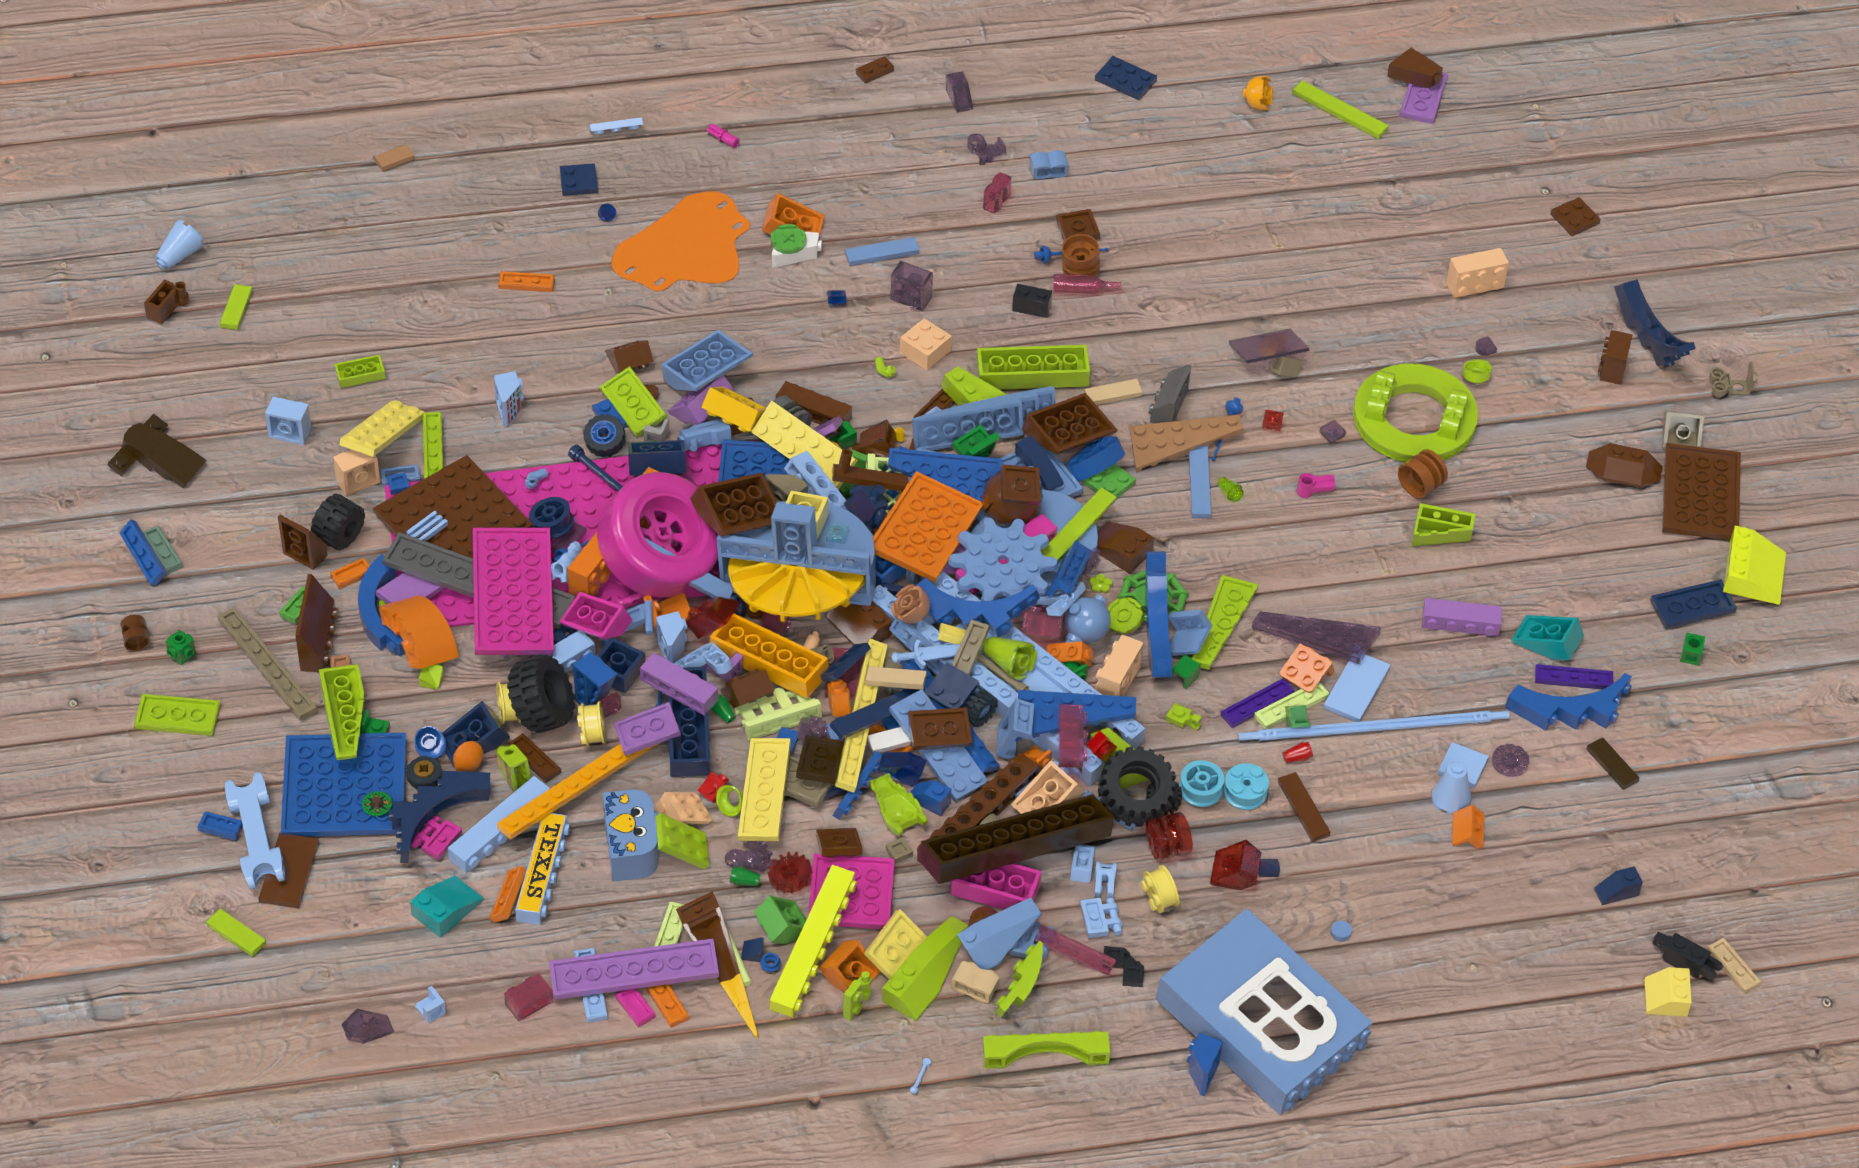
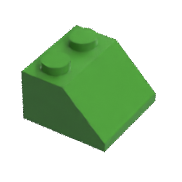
M770 895L754 911L759 924L764 927L768 939L773 943L786 945L797 940L807 920L795 901Z

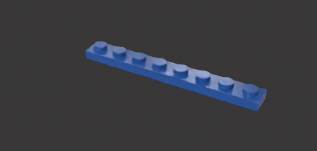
M914 659L899 662L904 669L927 672L923 689L926 692L934 681L930 671L926 667L922 670ZM930 699L936 709H947ZM970 726L973 743L971 747L964 748L983 773L997 771L1000 767L999 763Z

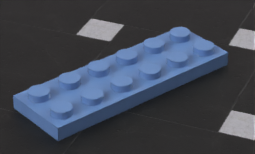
M923 689L890 706L889 711L911 741L908 711L934 710L936 707ZM964 747L918 750L938 780L943 785L952 789L951 798L955 803L981 789L988 781Z

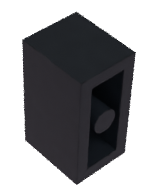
M1017 284L1013 295L1012 311L1048 318L1052 304V290Z

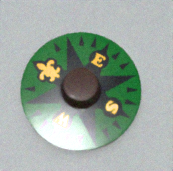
M381 791L371 792L362 800L364 812L371 816L384 815L392 807L391 797Z

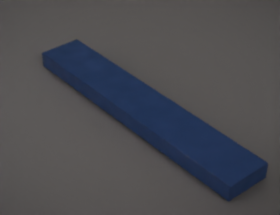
M905 689L833 720L829 726L840 740L893 718L889 711L890 706L916 693L920 689Z

